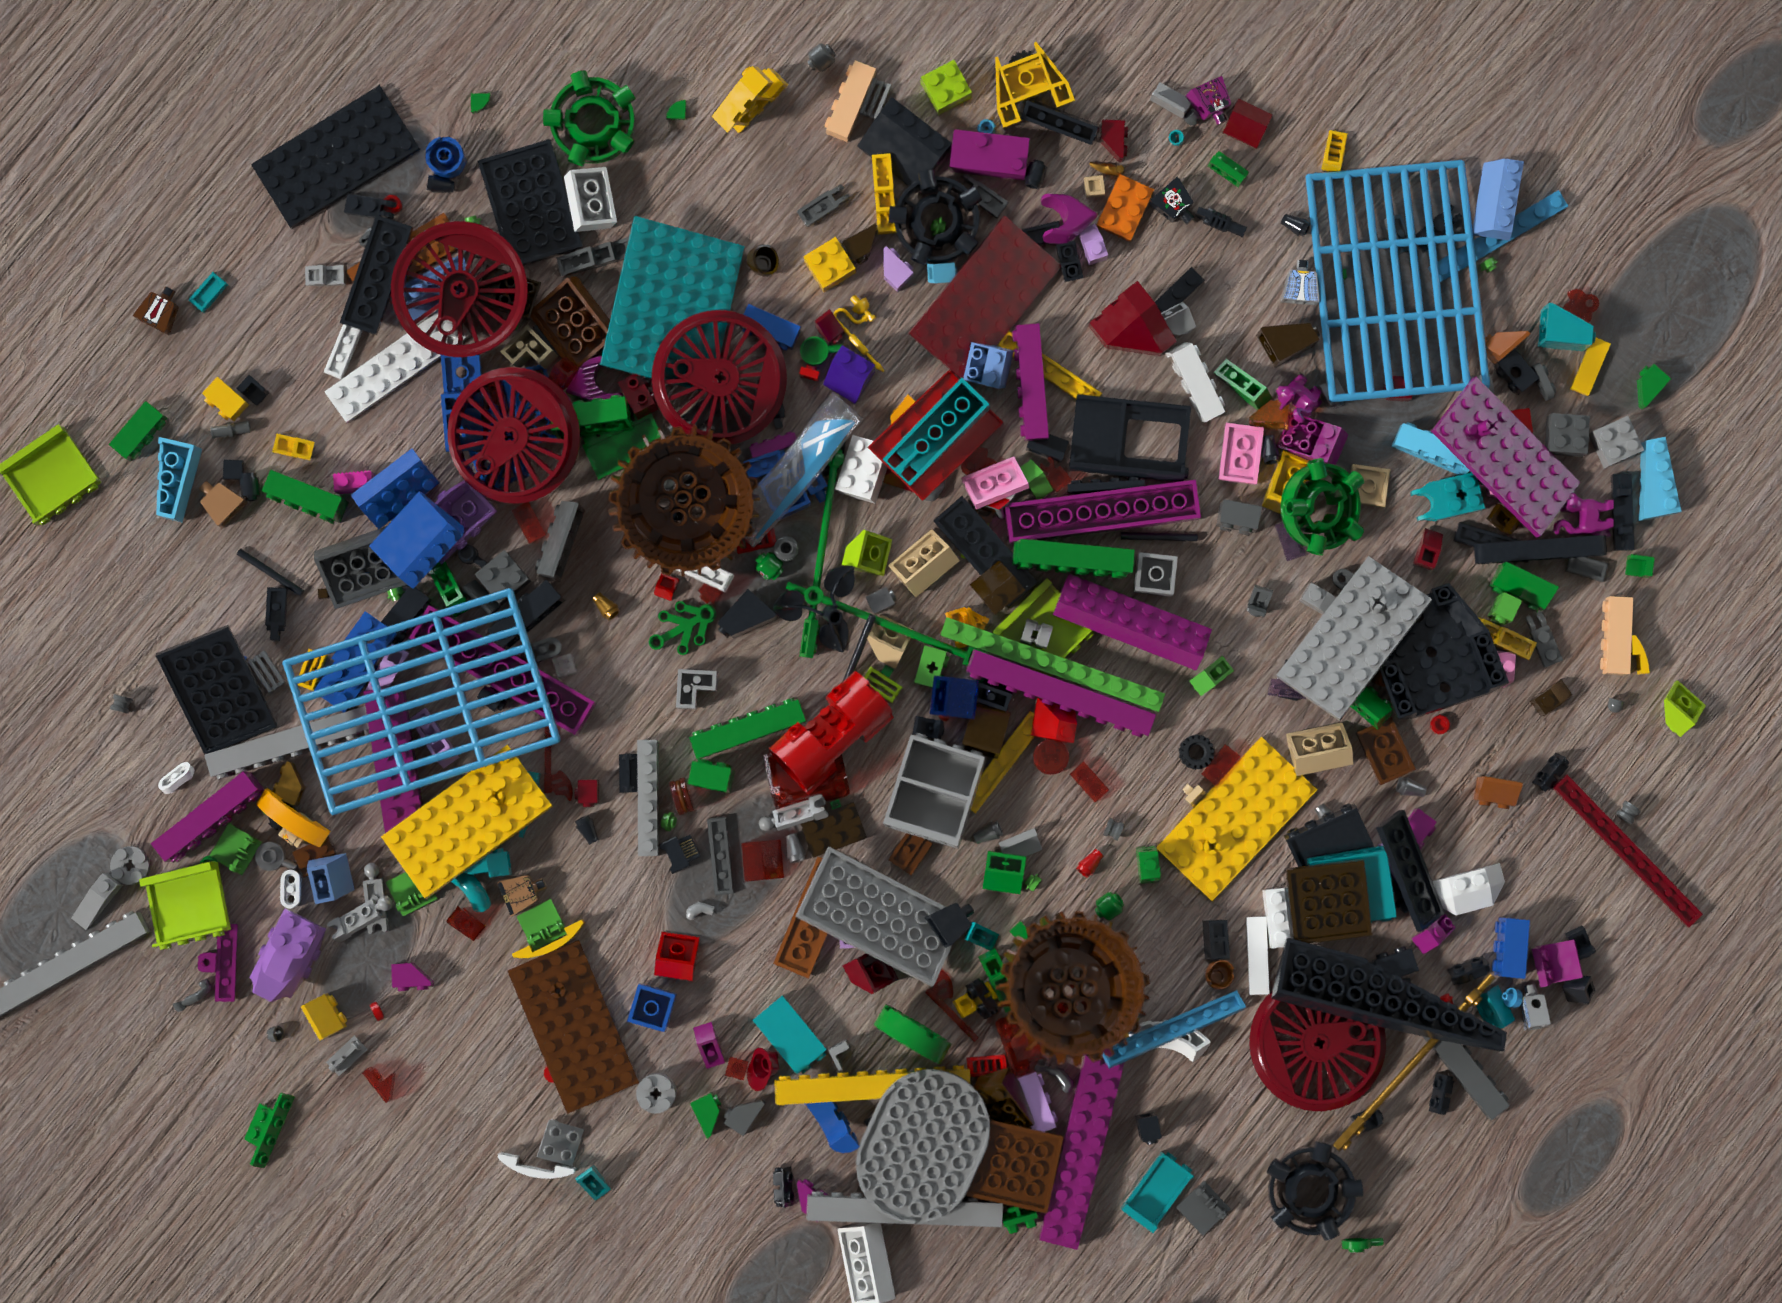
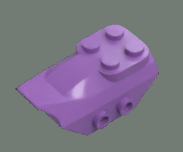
M465 480L450 488L447 492H441L437 496L438 500L435 502L436 505L464 526L463 536L439 561L441 564L457 549L459 551L467 545L466 541L471 536L475 537L481 531L480 528L497 512L492 503L484 495L473 489Z
M285 908L275 928L272 927L267 936L269 938L267 944L263 945L258 953L260 958L249 977L252 979L253 993L270 1002H275L284 997L291 998L304 978L307 979L311 974L312 968L310 966L313 961H317L321 954L319 949L326 928Z

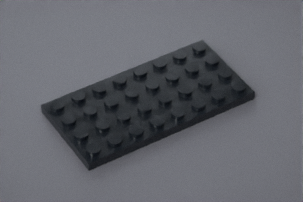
M378 85L253 162L251 166L289 227L293 229L416 153L420 148L382 87Z

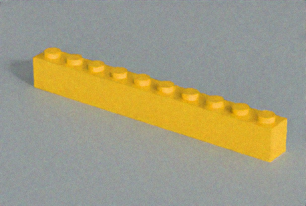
M954 1065L953 1069L945 1070V1066L933 1067V1069L956 1074L970 1084V1069L964 1068V1065ZM914 1068V1072L919 1070H925L926 1068ZM895 1069V1073H888L887 1070H876V1074H868V1071H857V1075H849V1072L837 1073V1076L830 1077L829 1073L818 1074L817 1078H810V1075H798L799 1079H791V1076H779V1080H774L775 1104L787 1105L881 1099L885 1091L895 1081L912 1072H907V1069Z

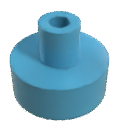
M1509 988L1502 994V999L1507 1007L1518 1008L1523 1001V994L1519 989Z

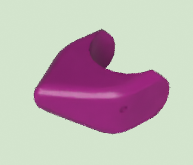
M1044 194L1041 197V205L1053 208L1063 219V225L1044 232L1043 241L1055 244L1068 243L1087 228L1098 215L1072 196Z
M602 356L584 362L566 389L568 394L586 402H591L595 398L610 399L614 395H622L623 397V393L608 394L597 387L596 376L603 367L600 365Z

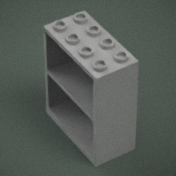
M916 733L915 736L910 735L883 824L885 827L959 849L985 767L986 759L983 757V753L971 750L970 753L965 751L964 747L955 744L950 747L945 744V741L939 739L930 741L927 736Z

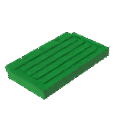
M651 413L639 420L633 414L635 418L633 429L600 434L601 437L599 438L597 435L583 437L585 444L582 446L598 480L623 470L624 468L618 465V460L629 463L628 451L633 446L640 449L646 446L643 435L646 436L649 442L660 438L658 426Z

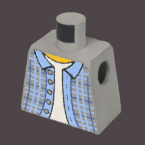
M1297 260V270H1289L1281 296V303L1315 306L1319 303L1317 272L1308 271L1309 261Z
M1536 984L1524 986L1526 996L1523 997L1521 1003L1524 1031L1544 1029L1550 1025L1544 994H1537Z

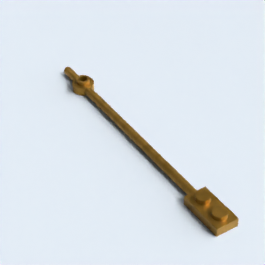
M1489 973L1477 988L1466 997L1458 1009L1466 1012L1472 1005L1476 1007L1483 999L1481 997L1482 993L1495 980V977ZM1429 1039L1361 1116H1358L1333 1144L1335 1149L1339 1152L1342 1149L1344 1151L1348 1149L1352 1144L1351 1139L1355 1134L1359 1136L1365 1130L1364 1124L1439 1040Z

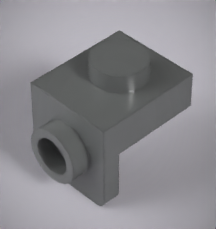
M1254 585L1247 604V611L1252 616L1265 617L1273 590Z

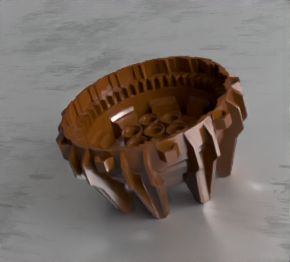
M694 424L690 434H686L682 427H673L670 436L664 437L661 429L658 428L660 438L651 442L643 435L646 446L642 449L633 446L628 451L629 463L618 460V465L624 468L621 476L611 475V480L618 483L619 486L618 489L609 492V501L614 503L616 507L609 509L608 512L609 515L618 516L619 523L613 525V530L624 531L625 533L621 544L625 549L635 548L633 558L637 559L640 555L648 560L647 568L650 569L656 563L660 565L662 574L669 576L675 569L680 570L682 577H685V571L697 570L698 575H701V568L706 566L715 571L720 568L721 559L725 556L732 561L731 553L736 547L740 546L742 549L745 547L741 539L752 537L755 529L749 523L750 518L759 517L758 511H753V502L760 501V496L752 494L758 487L757 479L746 475V471L752 467L750 462L741 464L737 457L742 454V451L738 448L730 452L731 442L727 439L722 438L719 441H713L712 429L708 430L706 436L696 434L697 426ZM690 474L693 476V480L691 483H684L682 481L683 477ZM666 480H673L674 486L667 489L664 487ZM705 488L707 493L705 496L699 497L696 495L697 490ZM686 493L688 499L685 502L678 501L679 494ZM663 498L669 500V505L666 507L659 505V501ZM696 506L702 508V512L699 515L691 513L692 509ZM681 512L683 513V518L679 521L674 520L673 514Z
M1075 911L1071 918L1067 919L1063 912H1059L1055 915L1056 920L1050 922L1047 916H1044L1040 919V925L1032 923L1026 928L1027 939L1016 936L1012 940L1017 946L1016 951L1007 950L1004 952L1003 955L1008 959L1009 963L1002 964L1001 973L1007 978V983L999 984L996 986V990H1003L1007 1000L999 1002L998 1007L1010 1006L1011 1010L1006 1018L1009 1024H1018L1020 1026V1029L1013 1037L1016 1039L1024 1033L1029 1043L1025 1048L1027 1051L1038 1044L1041 1046L1043 1057L1050 1059L1055 1055L1058 1065L1064 1064L1066 1057H1071L1074 1066H1079L1082 1063L1083 1056L1088 1057L1092 1062L1102 1060L1103 1053L1107 1057L1113 1056L1115 1054L1113 1050L1114 1045L1118 1044L1121 1048L1126 1046L1128 1042L1125 1035L1127 1033L1136 1034L1141 1026L1137 1018L1146 1016V1013L1141 1010L1143 1002L1150 999L1149 996L1143 994L1144 987L1150 984L1149 975L1143 974L1140 966L1144 965L1145 962H1139L1134 952L1138 949L1137 946L1130 948L1127 944L1129 935L1124 930L1120 932L1113 931V922L1109 921L1106 924L1096 921L1097 915L1095 914L1088 920L1083 911ZM1073 968L1079 970V978L1073 976ZM1054 970H1057V971L1060 972V974H1061V979H1060V980H1057V979L1054 978V976H1053V971H1054ZM1085 984L1091 987V994H1087L1084 991ZM1066 986L1072 989L1073 993L1071 996L1065 993ZM1046 988L1053 990L1054 995L1052 998L1046 995ZM1077 1002H1080L1084 1005L1083 1012L1077 1010ZM1058 1004H1062L1065 1007L1064 1014L1057 1010Z

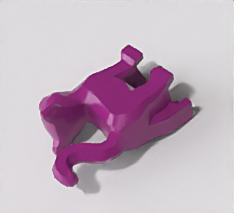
M1302 373L1294 378L1288 386H1279L1276 389L1278 400L1281 403L1279 409L1282 410L1292 403L1296 407L1293 411V417L1299 423H1303L1305 421L1304 417L1310 416L1322 403L1321 400L1318 401L1321 390L1316 386H1313L1310 390L1307 389L1304 385L1308 378Z
M1571 493L1560 512L1573 513L1579 511L1578 527L1574 528L1569 521L1562 519L1555 522L1553 526L1554 533L1558 535L1560 528L1564 527L1570 535L1574 536L1606 535V538L1611 537L1609 528L1614 527V520L1608 518L1605 521H1601L1600 512L1614 509V500H1605L1604 503L1593 499L1583 500L1575 493Z

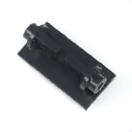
M1555 752L1548 759L1543 769L1536 774V778L1532 783L1540 786V789L1544 792L1550 791L1558 781L1554 774L1561 777L1569 767L1568 764L1570 762L1565 756Z
M619 754V793L638 792L637 754Z
M1481 956L1474 957L1463 964H1456L1452 968L1447 969V971L1452 976L1451 981L1453 985L1457 984L1459 986L1471 981L1469 974H1472L1473 978L1477 979L1487 975L1490 969L1487 960Z
M977 978L972 983L965 985L967 995L975 1002L976 1010L981 1017L987 1019L999 1012L992 996L985 999L984 995L989 993V990L983 980L981 981L980 978Z
M1436 1073L1433 1081L1432 1096L1429 1101L1430 1112L1443 1115L1449 1112L1451 1098L1445 1097V1093L1452 1094L1454 1084L1452 1076Z
M791 1166L774 1168L773 1185H780V1189H774V1203H776V1207L786 1208L793 1206L794 1192L792 1191L793 1173Z

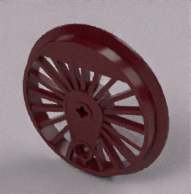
M445 222L424 230L413 238L401 252L392 274V304L402 327L421 346L444 356L471 357L483 354L497 347L515 330L523 316L527 303V277L517 252L497 232L472 222ZM436 241L444 245L452 272H449L430 244ZM449 246L458 249V270L455 268ZM426 247L447 274L446 276H443L418 257ZM463 251L470 253L465 271H463ZM475 255L482 257L472 272L469 273ZM487 259L496 262L474 278ZM414 260L441 278L442 282L409 271ZM502 264L510 266L512 270L510 273L478 283L479 280ZM407 275L438 285L440 288H405ZM514 277L515 289H480L482 286ZM462 286V288L465 291L464 293L460 292V294L458 295L456 288H460ZM405 293H440V295L408 305ZM480 293L515 294L513 306L482 296ZM478 299L510 309L511 312L506 321L480 303ZM439 300V303L417 319H412L409 309ZM475 304L503 324L495 333H493L474 307ZM438 310V318L426 333L423 332L417 325ZM471 310L490 335L484 340L479 341L470 314ZM467 318L475 343L463 345V323ZM446 322H452V330L444 331L443 325ZM437 327L443 335L441 341L430 337ZM458 332V345L447 344V338L456 335Z
M727 310L701 312L677 324L661 342L652 368V388L655 400L661 413L673 427H682L686 434H690L693 424L695 425L713 395L706 431L698 428L696 434L706 436L708 430L711 429L717 399L720 397L723 433H713L712 440L716 442L725 438L731 442V445L754 437L770 424L783 403L787 386L785 360L773 336L766 328L752 318ZM718 322L730 324L723 358H720ZM713 323L716 358H714L701 325ZM734 325L746 329L729 360H727ZM697 328L709 358H706L686 335L687 332ZM751 332L759 341L736 362L732 363L748 334ZM682 337L701 359L691 358L675 348L674 345ZM761 344L765 346V357L739 368L736 367ZM671 351L684 358L677 360L674 364L666 363ZM763 362L761 372L739 374L740 371ZM683 363L687 366L688 371L686 374H680L677 371L679 364ZM665 367L672 368L674 375L679 379L664 380ZM721 372L722 376L725 377V380H722L720 383H718V379L715 378V375H719V373ZM760 376L759 384L739 380V378ZM686 382L694 386L670 397L667 396L665 384ZM738 384L757 388L756 396L742 389ZM735 389L755 401L753 411L734 391ZM702 390L678 412L675 411L670 403L671 400L692 391ZM708 393L690 424L681 418L680 415L701 396ZM730 394L735 397L751 416L748 426L743 427ZM724 396L728 400L740 430L727 433Z
M499 368L473 380L457 398L448 422V445L458 472L477 492L499 502L526 503L550 494L568 477L579 452L580 426L576 411L569 397L550 378L526 368ZM503 380L511 385L509 415L501 384ZM493 383L496 385L503 417L485 388ZM518 391L523 396V399L515 416L516 395ZM482 392L498 421L473 399L477 393ZM527 401H529L533 406L521 418ZM468 404L473 405L494 426L464 413ZM536 409L542 413L530 422H527ZM462 417L490 429L491 432L460 429ZM545 417L553 423L531 429L532 425ZM557 427L564 433V439L533 436L535 432ZM510 432H513V433H514V434H513L514 439H510V437H511ZM460 433L488 436V438L461 445ZM532 440L564 443L562 455L532 443ZM484 444L481 452L468 460L465 459L462 449ZM529 447L559 460L556 468L552 470ZM524 452L549 474L543 482L540 481ZM518 456H520L537 486L526 490ZM475 460H477V461H476V469H477V473H476V474L474 473V471H473V470L470 468V466H469V464H471V463L474 462ZM486 460H489L491 463L489 470L484 465ZM512 460H514L520 491H510ZM506 465L504 490L494 487L500 469ZM482 474H492L489 484L479 477Z
M1272 990L1258 1007L1251 1024L1249 1036L1252 1063L1266 1088L1283 1102L1308 1111L1335 1110L1349 1105L1364 1095L1377 1079L1384 1063L1386 1053L1385 1028L1372 1024L1364 1025L1352 1019L1337 1022L1340 1016H1335L1331 1022H1328L1331 1015L1329 1013L1325 1014L1324 1021L1321 1023V1011L1317 1010L1315 1023L1311 1010L1305 1008L1310 1025H1308L1295 1005L1287 1003L1305 1028L1303 1029L1275 1009L1281 1001L1272 999ZM1272 1012L1301 1033L1297 1034L1272 1026L1269 1016ZM1354 1025L1360 1028V1033L1357 1036L1351 1034V1028ZM1372 1028L1373 1041H1360L1365 1037L1366 1030ZM1274 1031L1299 1039L1298 1041H1277ZM1316 1038L1323 1040V1043L1320 1044V1048L1319 1046L1314 1045V1043L1317 1042ZM1279 1045H1299V1047L1281 1053ZM1352 1045L1374 1046L1372 1058L1346 1049ZM1301 1051L1300 1055L1285 1065L1283 1057ZM1342 1052L1370 1061L1369 1067L1364 1073L1339 1054ZM1306 1057L1290 1079L1287 1069ZM1333 1057L1339 1059L1362 1076V1078L1353 1085ZM1311 1060L1301 1095H1297L1292 1085ZM1328 1060L1350 1088L1340 1095ZM1317 1062V1099L1307 1098L1305 1096L1315 1063ZM1322 1062L1324 1063L1334 1097L1323 1098Z

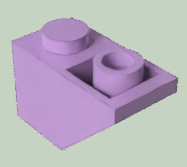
M886 246L884 248V280L898 292L913 277V267L907 261L903 263L898 258L900 255L893 248L889 249Z

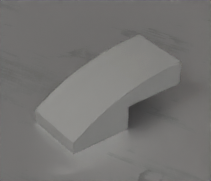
M305 266V285H347V266Z

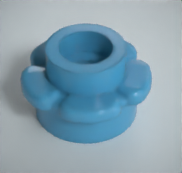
M984 119L978 124L977 131L995 134L996 125L993 121Z

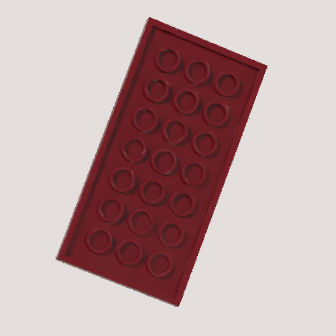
M1003 216L908 334L960 379L964 378L971 342L997 346L1060 269L1061 264L1010 219Z

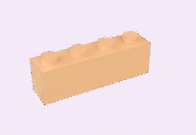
M856 60L853 66L849 65L846 76H848L846 83L842 82L839 93H841L839 100L835 99L831 109L834 112L831 117L828 116L824 125L828 135L848 142L873 78H875L876 68Z
M1610 596L1603 601L1602 611L1605 612V620L1602 621L1604 639L1601 641V650H1604L1603 658L1600 661V669L1603 670V674L1629 675L1631 670L1633 597Z

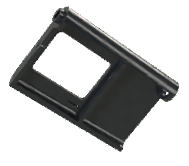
M1077 394L1069 471L1175 482L1188 479L1189 468L1185 467L1191 406ZM1133 419L1179 424L1181 429L1177 460L1175 462L1126 457L1124 452L1128 421Z

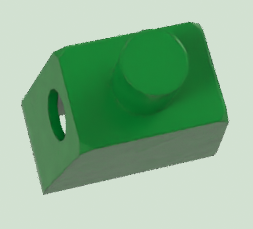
M1155 846L1136 848L1139 884L1159 882L1161 875L1157 848Z

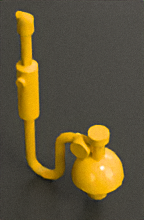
M856 295L852 296L850 300L855 305L852 311L856 314H864L860 320H855L844 308H838L833 313L838 320V312H844L855 324H861L868 320L872 322L876 319V316L868 311L869 302L867 298L860 300ZM838 320L853 345L871 360L877 370L884 372L881 364L868 353L869 350Z

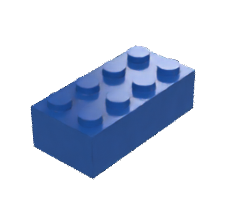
M411 448L352 493L351 496L358 507L379 530L395 518L419 491L425 495L437 486L439 481Z

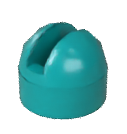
M1173 130L1169 134V141L1174 146H1180L1184 142V135L1180 130ZM1176 134H1179L1178 143H1176Z

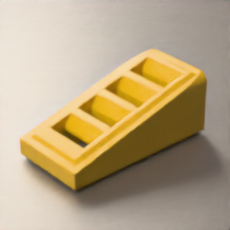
M1329 130L1321 167L1322 170L1330 172L1341 170L1348 133ZM1331 139L1342 140V143L1331 141ZM1330 146L1341 148V150L1330 148ZM1329 154L1338 155L1339 157L1329 156Z

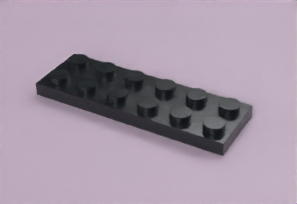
M378 215L375 216L340 324L374 335L378 334L391 296L393 270L401 252L409 242L413 231L412 226Z
M963 496L958 498L933 520L980 576L998 561L1014 575L1025 591L1007 605L1008 607L1037 583L1028 570L1017 569L1018 566H1012L1013 553Z
M1398 810L1378 825L1376 829L1416 931L1423 932L1444 915L1445 912L1405 810Z

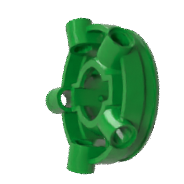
M585 70L571 74L572 82L557 94L551 109L543 110V125L550 126L556 143L569 156L568 161L575 165L584 166V163H604L614 159L621 153L626 154L635 141L632 139L635 128V115L631 102L636 100L629 87L625 85L620 88L609 80L599 77H588ZM593 89H597L596 96L580 98L570 109H566L564 119L562 107L574 94L577 97L593 93ZM602 89L613 93L612 96L622 112H629V120L620 119L618 109L608 99L601 97ZM589 105H600L607 114L614 117L613 125H606L600 133L593 135L582 132L577 124H574L573 120L581 107ZM563 124H565L569 137L577 142V144H573L571 150L564 145L558 131H563ZM621 125L629 126L627 134L620 130ZM612 138L611 146L614 150L600 156L599 151L608 148V141ZM590 151H595L596 157H591Z
M1324 458L1307 462L1306 467L1294 473L1288 480L1281 498L1282 521L1292 539L1300 545L1306 546L1307 552L1323 556L1324 550L1337 548L1348 539L1351 541L1359 540L1364 533V528L1358 523L1361 510L1358 489L1365 483L1362 475L1356 471H1352L1349 474L1337 465L1325 464ZM1329 475L1332 478V483L1326 480L1319 479L1325 478ZM1323 491L1326 497V504L1337 505L1338 510L1336 514H1325L1322 521L1313 522L1310 515L1314 512V502L1319 493Z

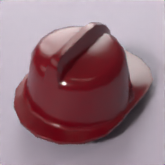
M760 1047L755 1049L747 1070V1080L753 1090L762 1091L766 1087L769 1078L778 1072V1052L766 1051Z

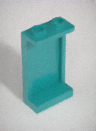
M784 995L752 1020L796 1074L799 1072L804 1074L811 1068V1062L815 1059L818 1062L827 1055L825 1053L827 1050L826 1046L812 1032Z
M1162 1151L1121 1206L1123 1212L1152 1233L1156 1231L1157 1225L1190 1179L1194 1178V1175L1191 1174L1192 1169L1184 1163L1182 1165L1176 1163L1177 1158L1168 1151L1166 1154Z

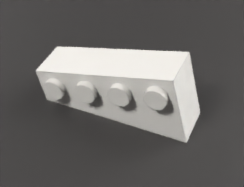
M1183 342L1166 351L1167 358L1171 357L1174 361L1172 368L1175 373L1183 378L1181 384L1187 394H1191L1189 400L1200 420L1207 422L1224 413L1223 407L1225 403L1221 396H1217L1215 391L1217 386L1213 379L1210 380L1207 375L1209 370L1205 362H1201L1199 358L1201 353L1198 347L1193 345V343Z

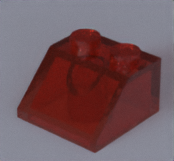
M781 840L741 843L745 882L784 878Z

